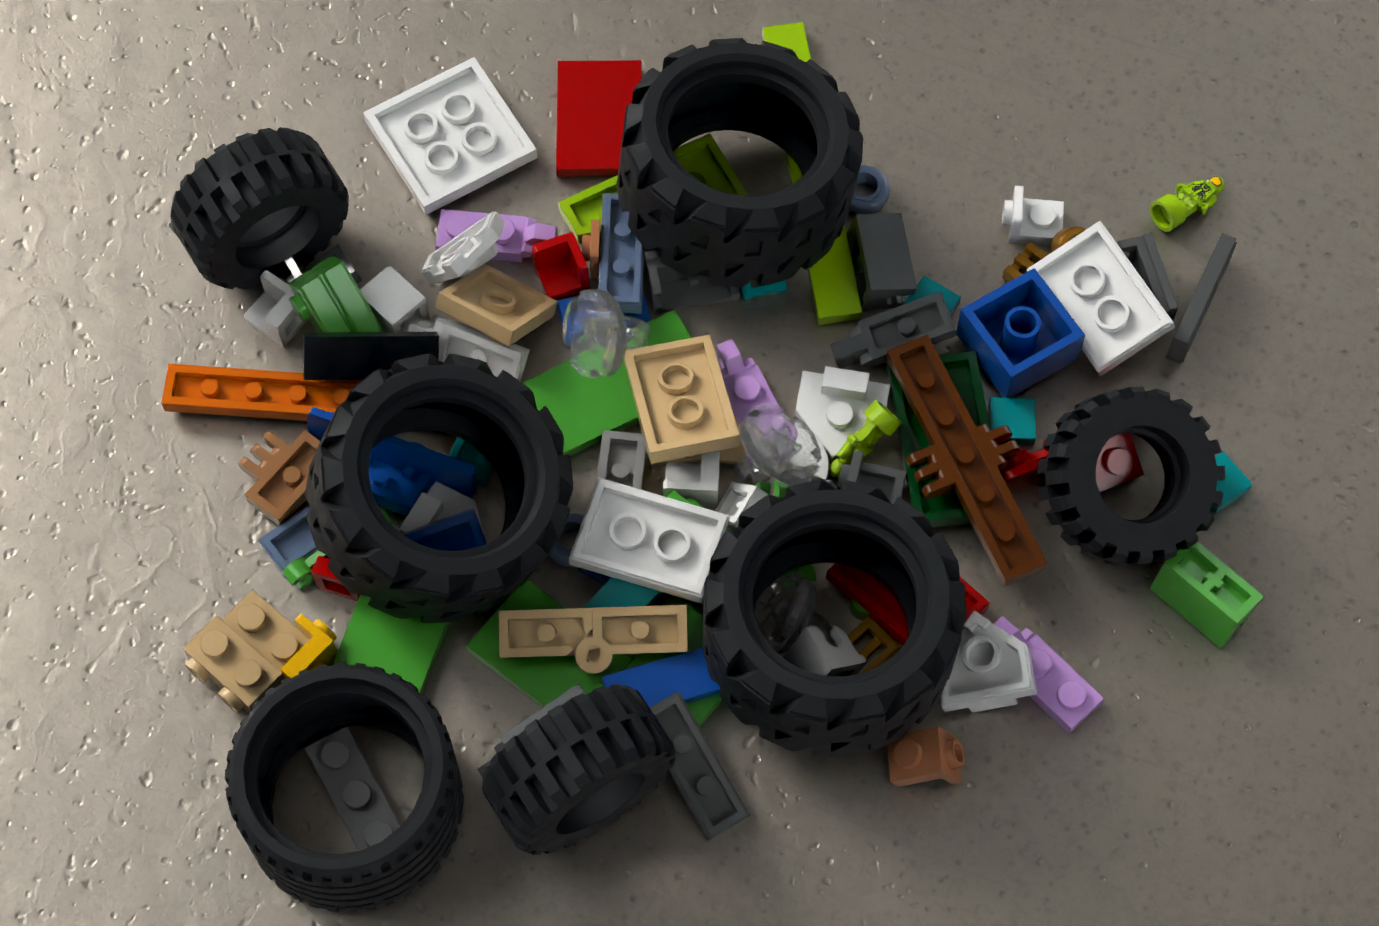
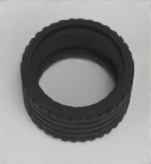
M347 662L336 663V665L327 666V664L318 665L317 669L310 671L308 669L298 672L299 675L293 678L287 677L281 681L282 684L276 688L272 687L265 692L266 696L253 704L249 716H244L240 722L241 727L233 736V750L228 751L227 769H225V780L228 784L225 790L231 815L261 869L270 880H275L277 887L291 895L294 899L300 902L305 899L312 907L323 908L333 912H338L339 909H346L347 913L365 909L370 911L376 909L377 905L384 903L388 906L395 903V900L412 894L411 890L417 885L422 887L428 881L427 879L439 870L442 858L447 859L451 852V847L456 842L459 834L457 824L462 823L464 795L462 792L463 785L449 733L446 725H443L441 715L425 694L420 695L415 685L403 680L401 676L395 673L390 675L385 672V669L377 666L374 668L367 667L366 664L356 663L354 666L347 665ZM346 726L376 727L397 735L411 745L422 758L425 770L422 790L415 807L400 828L382 842L361 851L343 854L319 853L294 844L274 827L272 803L275 785L280 774L295 752L318 735Z

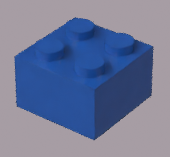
M1035 268L961 308L956 330L957 336L967 350L976 351L978 365L1003 398H1011L1077 361L1085 339L1084 332Z

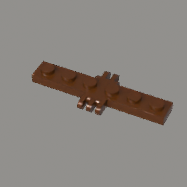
M928 334L887 350L886 359L931 445L912 453L906 458L910 469L928 464V466L914 473L918 484L936 479V481L922 488L921 491L925 499H932L949 491H955L1004 587L1046 570L1048 562L1000 473V470L1008 465L1006 459L1020 451L1016 440L998 445L1012 436L1009 426L1004 425L990 430L987 424L976 427Z

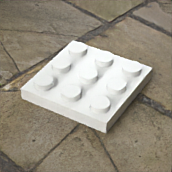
M475 57L363 112L366 124L425 215L538 158L536 147Z

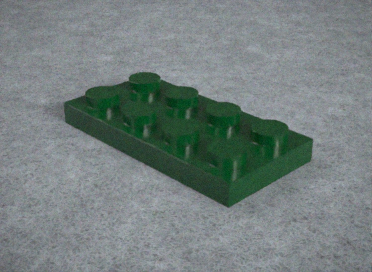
M976 351L940 354L939 357L976 427L987 424L990 428ZM887 362L894 414L902 422L897 428L904 471H907L905 479L910 505L929 519L932 528L971 523L954 490L932 499H925L921 491L922 488L936 481V479L918 484L914 473L928 466V464L910 469L906 458L912 453L931 445Z

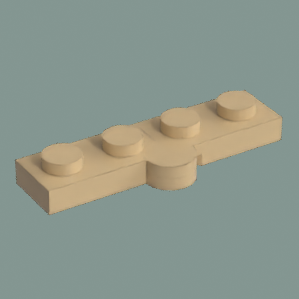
M687 605L498 611L500 658L575 655L576 663L582 670L587 673L596 674L603 672L610 666L613 654L688 652Z

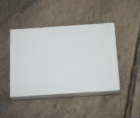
M1098 221L1026 269L1027 272L1033 268L1036 269L1084 332L1085 339L1081 350L1100 377L1175 328L1172 319L1101 221Z
M598 477L569 556V565L702 604L705 580L710 571V560L723 534L729 527L730 515Z

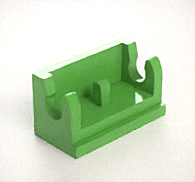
M1196 542L1189 549L1182 550L1180 547L1177 550V556L1168 559L1164 563L1149 588L1219 648H1222L1229 641L1239 625L1242 627L1264 597L1199 542Z

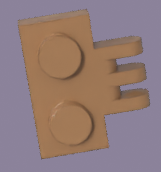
M306 430L291 445H288L271 431H267L262 436V440L273 450L268 452L259 444H255L250 449V453L261 463L256 465L245 456L237 463L245 473L256 480V483L244 494L247 502L277 525H281L288 520L307 500L305 490L309 467L320 440Z

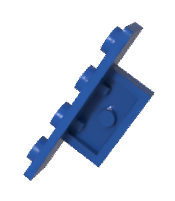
M313 407L307 415L308 432L321 441L334 412H326ZM395 436L382 441L370 453L369 480L374 499L380 507L408 516L421 493L426 494L435 481L471 499L476 493L477 468L459 457H450L428 449L420 443L409 442Z

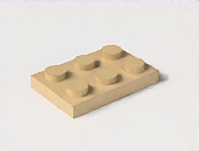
M710 334L623 351L624 364L651 464L740 447V434Z

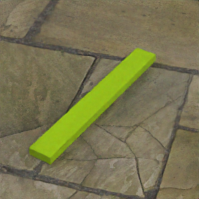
M804 22L762 27L763 41L793 50L797 57L804 62L811 59ZM785 152L790 182L793 185L803 175L795 161ZM844 225L840 237L835 239L831 250L808 269L818 325L861 320L862 309Z

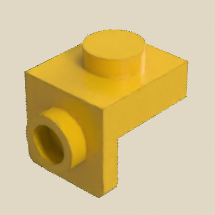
M300 614L294 621L297 628L310 640L280 669L284 678H293L299 675L298 672L308 669V671L317 669L318 665L327 664V666H332L338 652L334 640L337 638L335 633L320 619L317 618L312 623L303 614Z

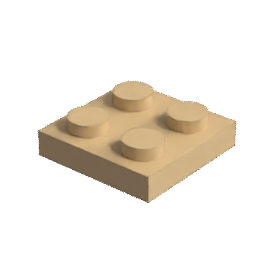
M484 264L440 291L435 308L450 315L454 321L467 324L486 334L492 341L510 346L552 318L558 301Z

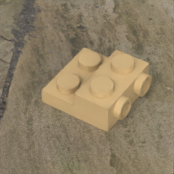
M252 589L222 620L216 615L183 647L189 659L185 666L203 684L209 679L221 689L217 693L218 696L234 712L238 713L243 708L250 714L253 704L265 697V692L272 687L276 688L282 684L281 681L285 678L280 669L310 639Z

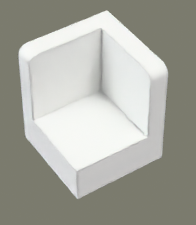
M391 266L386 267L360 289L384 332H408L410 323L417 321L418 318L425 320L430 318L426 298Z
M265 270L260 275L265 292L244 314V319L246 323L284 348L309 318L302 321L294 311L289 301V298L294 296L290 286L268 270Z
M720 451L702 454L701 463L668 462L663 482V496L667 497L675 490L685 499L692 497L703 508L716 509L719 492Z

